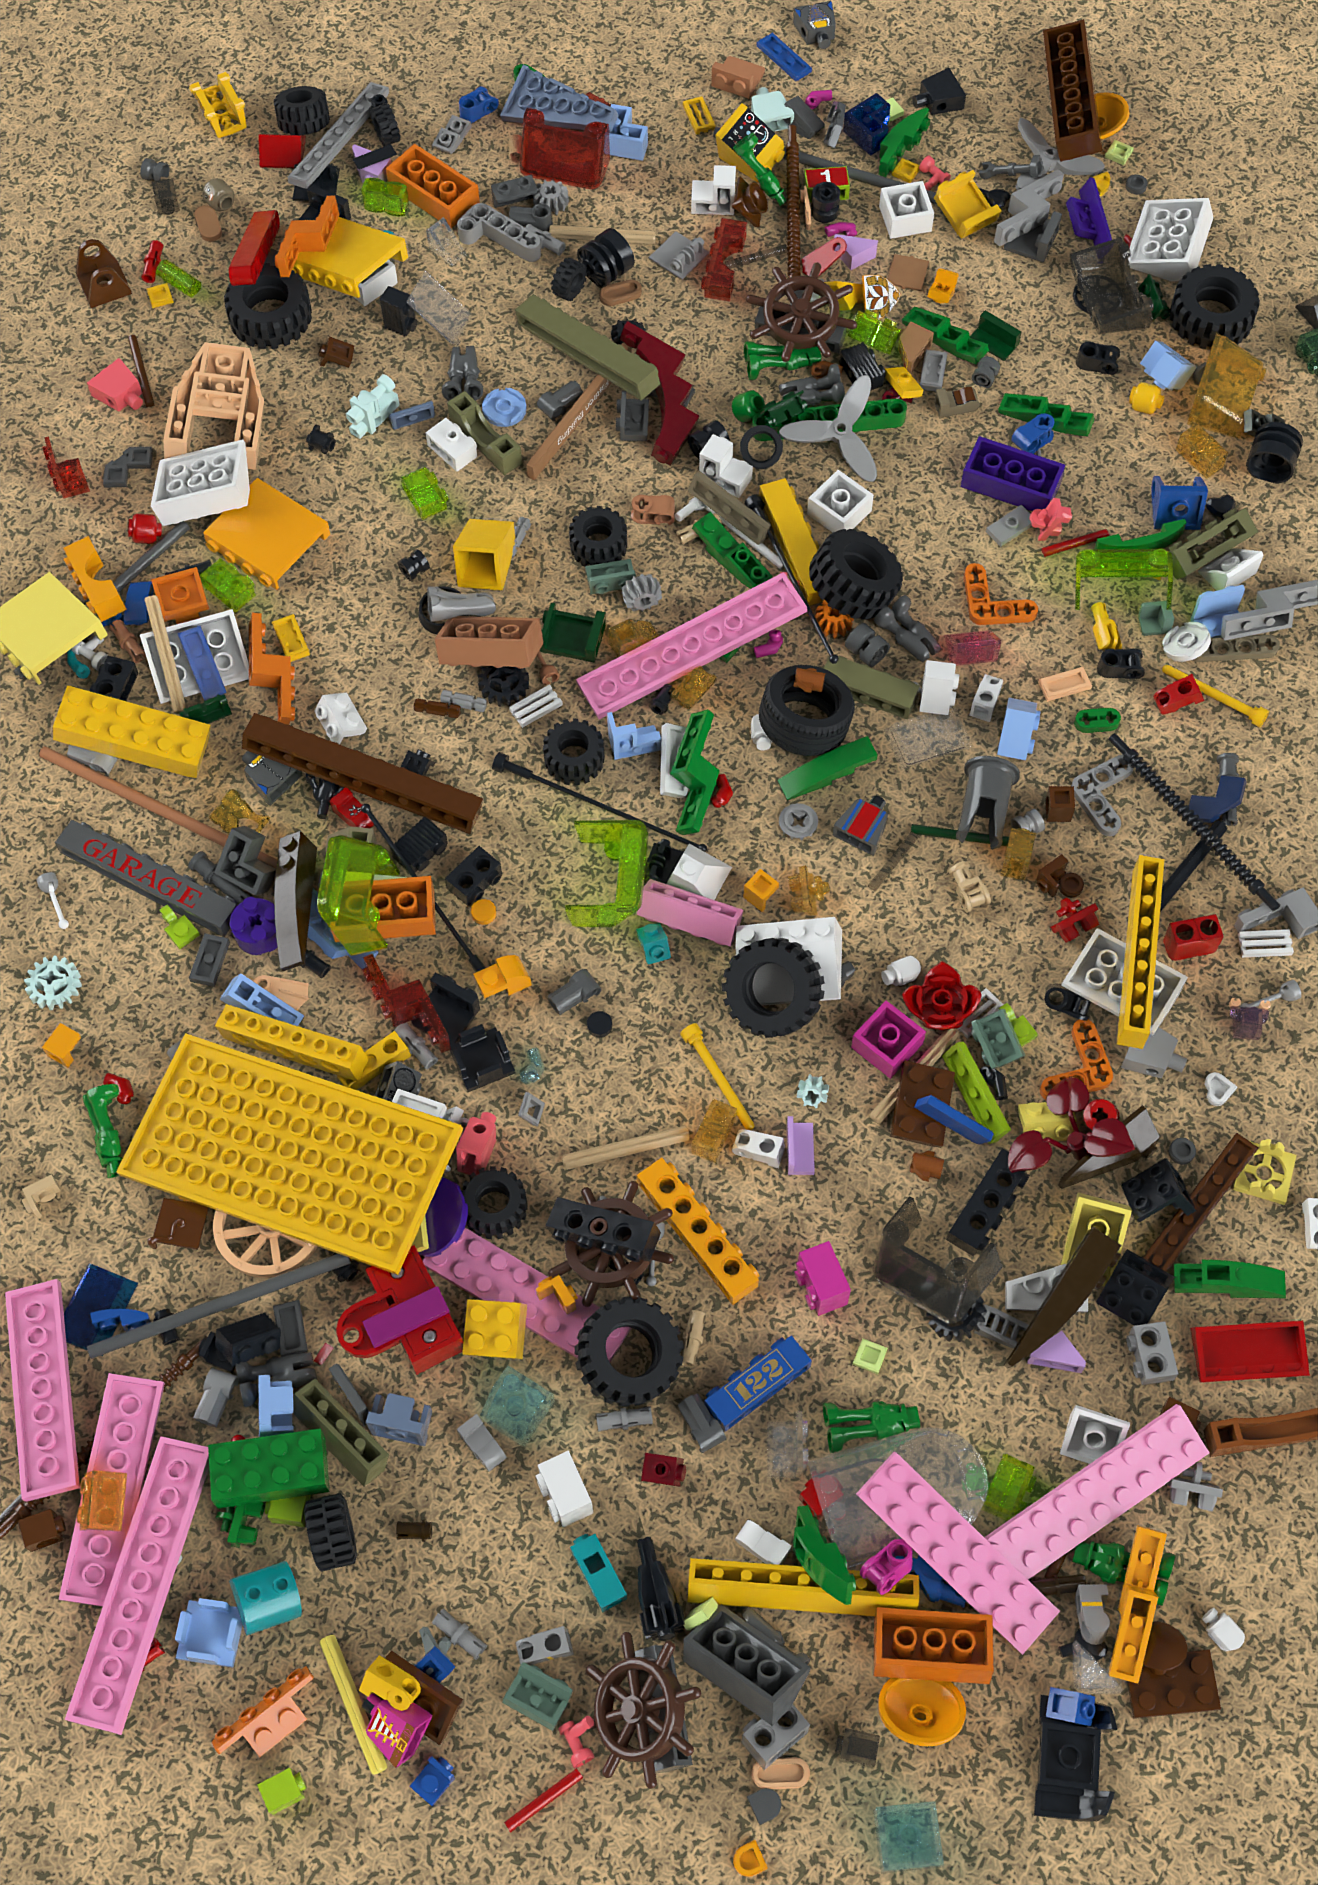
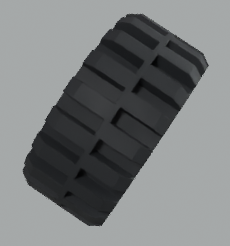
M264 263L255 284L232 286L229 283L226 288L224 302L231 330L235 335L237 334V338L240 341L244 342L246 340L249 346L254 347L256 344L259 349H266V346L277 349L278 345L284 344L285 347L291 344L290 340H298L301 337L300 332L305 333L308 329V324L311 323L312 309L306 283L293 270L290 277H281L279 268L272 266L271 263ZM265 300L285 302L278 309L269 312L252 310L256 304Z
M1208 264L1204 265L1203 268L1199 266L1192 269L1191 272H1187L1176 286L1170 307V320L1173 321L1172 326L1175 331L1179 330L1178 335L1182 339L1186 337L1189 344L1193 346L1195 343L1199 344L1201 349L1206 350V347H1212V350H1219L1222 346L1224 349L1231 348L1233 343L1238 345L1242 342L1243 338H1247L1250 334L1260 304L1259 293L1251 279H1246V275L1243 272H1237L1233 267L1229 266V268H1226L1222 264H1217L1216 266ZM1207 300L1217 301L1227 306L1231 311L1226 313L1211 312L1203 308L1198 302Z
M842 529L831 533L812 558L809 566L810 580L813 581L812 586L814 590L819 592V597L823 601L825 600L829 607L837 609L842 615H850V618L858 619L861 617V619H870L876 617L883 608L888 607L900 591L903 573L901 572L900 562L896 561L897 557L888 550L889 547L885 543H880L878 538L869 536L867 532H857L856 529Z
M785 938L763 939L741 948L739 954L731 958L729 961L731 966L725 969L723 977L727 978L726 983H722V991H726L727 998H724L723 1001L725 1006L730 1005L732 1009L729 1015L732 1019L737 1018L740 1021L738 1025L744 1030L750 1029L751 1034L756 1036L764 1035L765 1038L781 1037L801 1029L813 1019L812 1016L815 1013H818L821 1007L819 1001L824 999L825 991L821 990V985L825 984L824 976L819 975L818 970L821 967L818 962L814 963L812 960L814 955L809 950L804 951L801 944L789 942V939ZM765 964H779L792 977L794 997L791 1004L784 1010L770 1011L764 1008L754 995V975Z
M623 1297L621 1300L617 1301L615 1299L601 1306L585 1321L584 1327L577 1336L579 1341L575 1346L574 1354L578 1355V1361L575 1364L577 1371L581 1370L584 1375L581 1378L584 1385L589 1383L593 1388L590 1392L596 1397L599 1395L603 1396L604 1402L609 1404L616 1402L619 1406L623 1407L632 1404L637 1406L656 1398L670 1387L671 1382L676 1380L679 1374L678 1367L682 1366L684 1357L680 1356V1351L684 1349V1344L677 1337L681 1333L678 1325L672 1326L670 1320L673 1317L668 1312L666 1314L660 1312V1305L655 1302L649 1305L647 1304V1299L640 1297L636 1300H633L632 1297ZM630 1327L642 1333L648 1340L652 1350V1362L644 1374L637 1377H628L616 1371L610 1364L606 1355V1340L615 1329Z

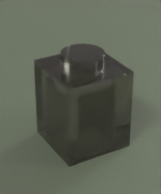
M173 178L152 182L159 215H170L180 211Z
M845 1728L843 1736L837 1735L834 1753L840 1754L839 1762L873 1769L876 1764L880 1735Z

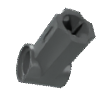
M540 203L533 208L510 207L509 218L521 226L526 227L527 224H531L541 231H549L550 225H553L551 208L547 204Z
M570 381L554 393L548 391L541 395L537 406L552 421H556L555 419L558 416H563L567 408L578 400L583 391L576 381Z
M581 969L569 979L567 984L549 994L547 998L556 1013L561 1015L582 1001L584 1003L588 1002V999L593 995L598 996L602 989L587 969Z
M699 1394L691 1395L678 1404L679 1411L691 1429L690 1433L693 1440H697L701 1453L726 1441V1436L720 1424L715 1418L711 1417Z

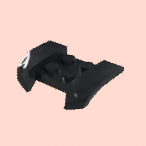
M1041 1695L1038 1781L1035 1787L1034 1816L1078 1822L1099 1821L1107 1816L1115 1794L1112 1791H1098L1101 1732L1109 1733L1117 1730L1112 1708L1106 1704L1095 1702V1714L1092 1718V1724L1087 1726L1046 1717L1049 1696Z

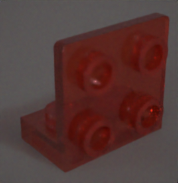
M49 436L44 437L46 446L42 448L46 460H50L48 461L47 468L50 477L53 478L56 492L61 491L63 499L90 492L79 458L59 463Z

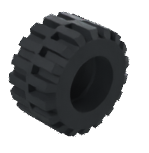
M298 86L284 90L276 95L274 108L277 124L284 133L307 135L318 132L329 124L330 116L326 94L323 90L317 87Z
M591 506L587 507V511L581 510L578 512L579 516L573 517L572 523L569 526L571 554L574 555V559L577 562L581 560V565L585 567L587 564L596 565L622 560V556H625L628 546L627 525L624 518L619 517V513L616 510L612 512L611 508L606 507L603 509L602 506L592 509ZM593 534L609 536L601 541H594L588 538Z
M573 718L571 722L565 719L563 724L556 723L554 724V730L550 728L547 731V736L543 740L545 767L546 769L548 768V773L551 777L555 774V780L558 782L564 779V784L570 785V781H574L575 785H580L581 780H584L586 784L590 782V776L594 779L598 776L597 770L601 772L605 757L602 734L600 731H597L596 726L593 724L589 726L586 720L579 722L578 719ZM570 746H580L587 750L578 757H568L561 753Z
M490 1166L489 1171L481 1168L478 1175L473 1172L469 1176L470 1182L465 1180L463 1183L464 1190H461L465 1203L468 1204V1228L471 1231L474 1229L475 1233L480 1237L482 1234H485L486 1239L491 1240L492 1235H497L498 1239H502L505 1232H507L508 1236L514 1234L513 1228L519 1229L522 1226L521 1220L526 1219V1210H528L526 1192L520 1179L517 1180L516 1174L512 1171L508 1174L507 1169L501 1167L500 1171L496 1170V1166ZM491 1192H500L509 1198L507 1206L497 1213L482 1211L478 1207L479 1201L483 1196Z
M341 1493L306 1501V1528L311 1552L317 1568L323 1572L355 1564L357 1558L356 1542L348 1505L344 1496Z

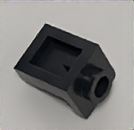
M418 749L416 753L408 750L401 767L425 776L429 767H434L436 762L430 760L431 755Z
M211 1331L208 1337H204L199 1345V1357L204 1363L232 1374L236 1365H231L215 1347L216 1333Z

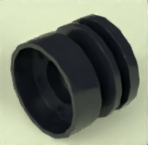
M612 228L604 230L594 240L587 242L577 251L578 261L587 267L586 271L588 273L586 277L600 288L608 286L617 279V276L623 275L633 268L635 264L634 254L630 245L618 231Z
M1269 422L1261 425L1257 429L1246 462L1248 472L1254 478L1274 484L1283 483L1292 478L1303 445V437L1300 432L1291 425L1282 422Z

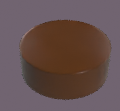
M1066 873L1060 878L1058 883L1059 891L1064 896L1070 898L1079 896L1084 888L1083 879L1076 873Z

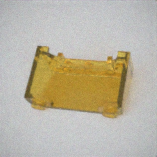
M1216 334L1187 425L1240 439L1241 433L1244 432V411L1249 410L1258 381L1263 382L1267 368H1263L1264 362L1226 336Z

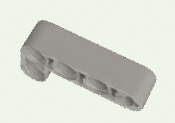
M475 204L457 222L459 240L463 244H473L482 235H485L528 262H535L541 257V242L536 234L487 204Z

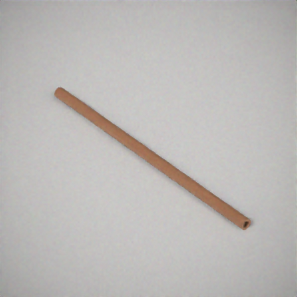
M46 746L40 750L39 756L206 839L223 847L225 846L228 835ZM260 851L257 859L276 868L277 859Z

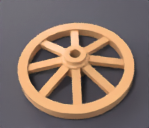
M215 1211L213 1234L217 1248L233 1268L246 1275L259 1278L279 1276L303 1265L318 1248V1246L257 1224L224 1230L227 1214ZM260 1234L240 1259L231 1252L226 1242L227 1239ZM280 1236L303 1247L297 1254L284 1262L281 1260L278 1240ZM270 1240L273 1265L259 1266L250 1264L249 1261L265 1242Z

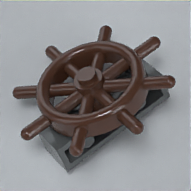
M818 262L813 264L809 276H794L787 279L779 267H774L772 273L778 284L771 289L767 297L763 298L755 295H748L746 297L747 303L760 306L754 322L755 330L750 332V338L757 339L767 335L784 345L781 356L783 362L790 360L793 349H807L817 346L825 358H829L831 352L839 354L847 328L854 330L857 327L856 321L839 317L838 299L852 293L853 287L846 285L833 291L829 285L818 279L821 270V264ZM804 290L802 298L798 299L794 291ZM813 292L821 296V298L810 303ZM786 295L791 304L779 302V300ZM828 304L830 314L815 310Z
M624 1632L621 1635L624 1660L614 1664L606 1674L593 1664L586 1667V1674L599 1684L594 1702V1716H592L594 1726L586 1731L597 1728L602 1742L611 1752L602 1770V1775L605 1778L613 1776L621 1759L628 1762H642L645 1785L649 1789H654L657 1786L656 1773L669 1772L693 1765L691 1755L694 1752V1748L688 1741L684 1718V1702L698 1699L701 1696V1689L699 1687L681 1689L673 1656L675 1643L668 1640L664 1645H653L635 1651L631 1633ZM626 1677L628 1678L630 1694L619 1686ZM614 1698L622 1703L620 1709L613 1710ZM625 1720L626 1723L619 1734L615 1723ZM635 1729L637 1732L639 1749L629 1745V1742L632 1738Z

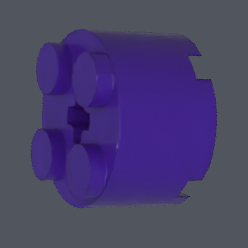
M245 898L234 909L230 917V928L236 943L241 950L251 955H261L277 948L275 905L261 898Z

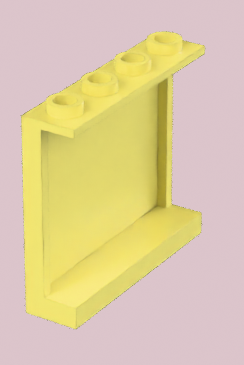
M50 572L0 607V652L3 655L7 653L11 663L16 668L20 666L23 675L28 680L32 678L38 685L42 683L37 676L38 672L93 633L99 640L108 635L101 621Z

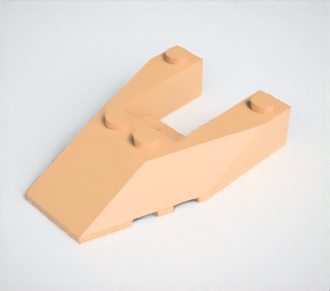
M207 342L202 345L192 360L190 368L183 373L182 380L178 386L173 388L163 439L164 459L189 453L195 416L197 415L237 420L234 441L242 439L245 441L248 469L256 470L264 398L261 394L260 383L256 376L250 348Z

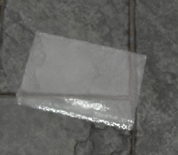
M426 270L406 302L454 347L460 344L459 338L473 314Z

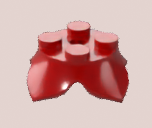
M942 961L929 970L923 985L908 987L903 992L902 997L908 1010L922 1021L924 1027L947 1030L957 1029L963 1025L964 1019L976 1010L981 1001L982 994L973 985H963L958 972Z

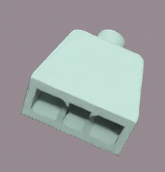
M761 87L756 91V95L752 97L751 111L773 132L788 129L789 125L783 119L790 118V124L794 120V112L791 108L785 107L784 104L787 101L780 91L769 92L766 87Z

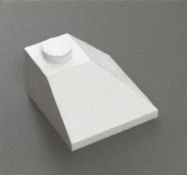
M688 844L667 885L715 900L732 867Z

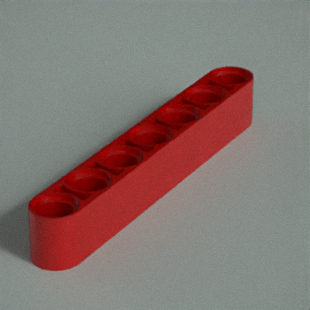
M277 210L254 212L229 266V279L232 286L253 285L256 283L280 228Z

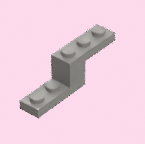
M1057 169L1011 194L1008 212L1013 216L997 224L994 243L1000 247L1045 223L1049 217L1051 205L1045 199L1053 194H1057L1061 190L1064 177L1063 172Z
M1318 580L1257 591L1256 610L1223 616L1222 638L1225 641L1292 628L1294 609L1318 604Z
M1304 887L1296 891L1291 889L1276 899L1280 904L1276 911L1273 912L1263 902L1256 909L1251 910L1248 908L1239 913L1234 925L1239 933L1282 915L1297 939H1300L1318 930V908Z

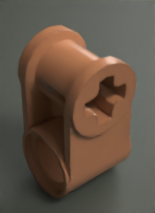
M637 495L632 499L631 505L633 510L631 512V519L634 522L660 525V523H668V525L674 523L675 500L673 497L668 495Z

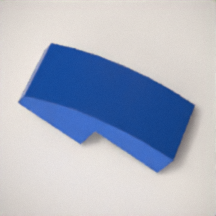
M152 581L130 583L125 601L127 609L124 611L125 625L148 623L149 614L145 598L152 596L154 593Z
M107 1309L90 1313L95 1329L100 1328V1330L112 1329L117 1326L116 1323L121 1322L126 1332L151 1323L148 1313L132 1309Z

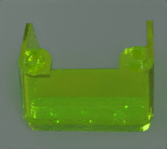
M1086 549L1077 554L1075 610H1080L1081 577H1166V610H1171L1173 556L1169 551L1165 549Z
M639 820L574 821V826L581 843L605 844L604 851L606 856L610 860L619 861L615 903H606L604 905H565V911L572 926L614 927L638 911L642 905L648 845L646 825Z
M338 835L331 837L328 842L317 898L318 911L351 956L385 949L388 944L376 929L377 921L380 919L379 910L370 901L374 875L399 876L400 871L390 858L388 851L381 845Z

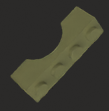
M466 391L447 402L451 422L456 423L467 437L470 436L474 439L477 448L504 476L522 464L521 447L507 433L499 435L493 430L483 416L479 404Z

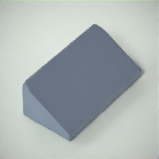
M433 401L389 414L388 419L392 429L396 430L434 418Z

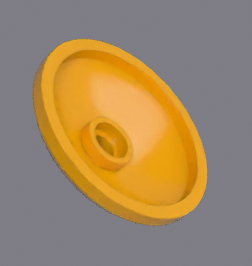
M1108 92L1096 93L1101 140L1116 134L1129 118L1128 103L1118 94Z
M890 1678L884 1684L879 1694L878 1711L883 1724L893 1735L907 1743L918 1746L941 1745L956 1737L963 1728L966 1718V1704L961 1692L952 1682Z

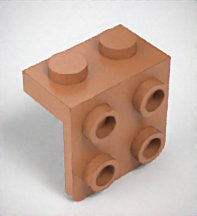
M729 56L723 64L718 62L713 64L711 86L750 99L765 74V68Z

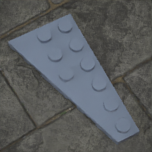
M524 64L500 114L501 119L506 122L611 133L619 116L616 109L599 101L595 102L589 99L587 95L579 94L573 88L553 78L548 79L542 73L530 70Z

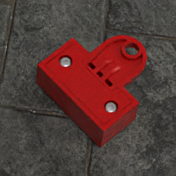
M415 1245L411 1246L398 1275L374 1266L365 1269L375 1294L350 1306L342 1313L337 1322L336 1333L338 1341L346 1353L356 1358H369L401 1343L416 1375L463 1352L462 1337L449 1313L376 1348L373 1347L362 1321L436 1287ZM348 1331H357L359 1333L357 1341L348 1343L344 1340L345 1334Z

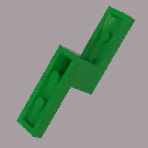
M708 709L691 714L670 775L689 789L676 828V832L681 835L698 833L700 831L720 772L719 769L701 756L714 718V714Z

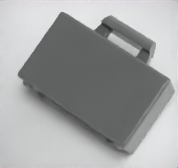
M799 96L790 99L784 104L785 107L793 110L794 120L791 124L790 118L783 120L788 125H795L796 133L802 137L811 139L825 127V123Z

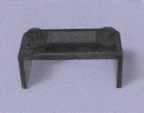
M909 1196L883 1228L873 1266V1273L876 1280L888 1289L943 1322L956 1323L964 1317L1003 1268L996 1245L990 1243L975 1263L965 1257H957L951 1260L943 1269L904 1246L911 1233L922 1221L914 1198Z

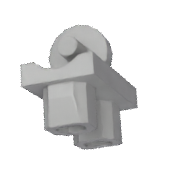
M1196 1462L1193 1469L1187 1468L1182 1472L1183 1476L1192 1477V1480L1175 1477L1168 1482V1485L1171 1487L1170 1501L1172 1503L1187 1506L1189 1491L1199 1493L1196 1507L1208 1511H1213L1217 1497L1222 1498L1223 1489L1217 1485L1200 1482L1201 1479L1211 1481L1212 1478L1211 1472L1202 1471V1462Z

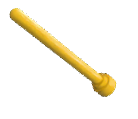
M1170 665L1162 667L1164 674L1176 680L1188 676V674ZM1195 679L1202 693L1249 716L1248 719L1255 726L1261 728L1270 713L1269 710L1256 706L1253 708Z
M697 1023L687 1026L680 1033L685 1043H689L690 1046H694L744 1128L752 1131L755 1124L703 1043V1031Z

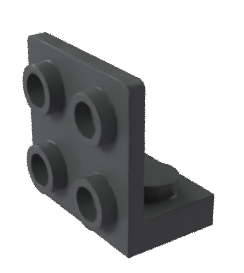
M1054 211L1051 218L1046 219L1043 225H1039L1028 233L1015 238L1013 241L1007 242L1004 245V250L1044 262L1058 234L1062 213Z

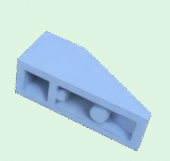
M241 973L231 980L220 998L221 1001L228 1005L298 1026L304 1017L303 1014Z

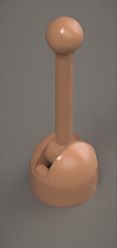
M539 651L537 657L542 665L539 671L542 683L544 685L550 684L546 678L551 676L552 683L558 681L560 675L553 665H547Z

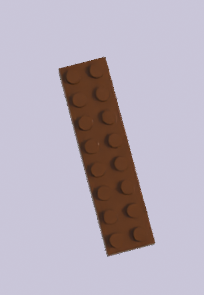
M1085 20L1043 30L1052 116L1060 162L1102 152L1092 62Z

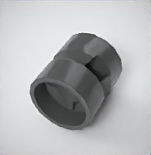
M862 623L850 633L845 642V647L854 655H860V660L872 668L886 656L890 649V644L880 635L875 636L876 632L866 623Z

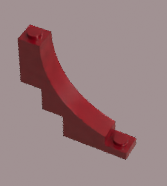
M627 321L623 327L620 340L627 346L635 348V354L647 363L654 364L658 369L660 385L655 388L661 409V429L651 456L658 462L671 466L686 443L688 435L695 429L699 419L698 414L683 406L689 397L693 385L676 376L683 365L686 354Z

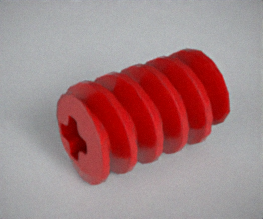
M1096 1099L1090 1102L1085 1107L1083 1113L1087 1127L1092 1130L1093 1126L1100 1121L1095 1118L1096 1113L1099 1114L1101 1109H1103L1104 1113L1108 1114V1118L1119 1120V1111L1113 1103L1104 1099Z

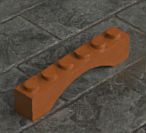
M1318 1408L1270 1417L1232 1418L1210 1422L1203 1430L1210 1457L1318 1440Z

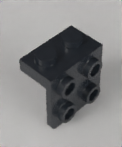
M435 972L430 979L432 991L412 1017L411 1023L415 1028L444 1045L450 1046L459 1040V1033L466 1030L479 1012V999L477 993L468 987L462 988L450 976H442Z

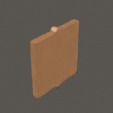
M894 254L887 279L894 286L901 287L902 289L908 288L921 291L929 261L914 258V256L908 257Z

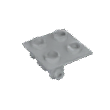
M675 231L649 256V259L683 280L709 252L703 248L704 240L701 237L694 238L691 241Z

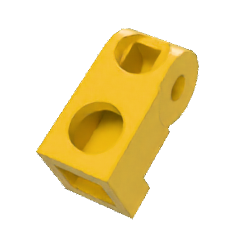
M379 1655L366 1670L359 1691L368 1697L373 1692L384 1700H388L394 1709L404 1711L408 1709L420 1694L421 1687L413 1676Z

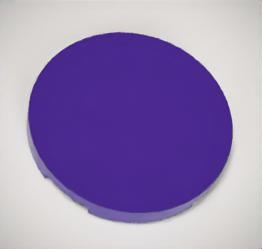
M443 1177L425 1214L429 1249L418 1252L421 1256L434 1257L441 1255V1252L446 1250L453 1242L459 1240L466 1226L468 1204L465 1203L460 1187L455 1182Z

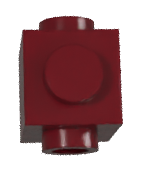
M645 1453L641 1481L680 1487L681 1481H684L686 1476V1465L683 1464L684 1459Z

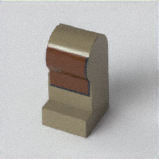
M964 387L960 390L947 392L945 388L936 390L934 403L939 418L974 412L980 406L973 387Z

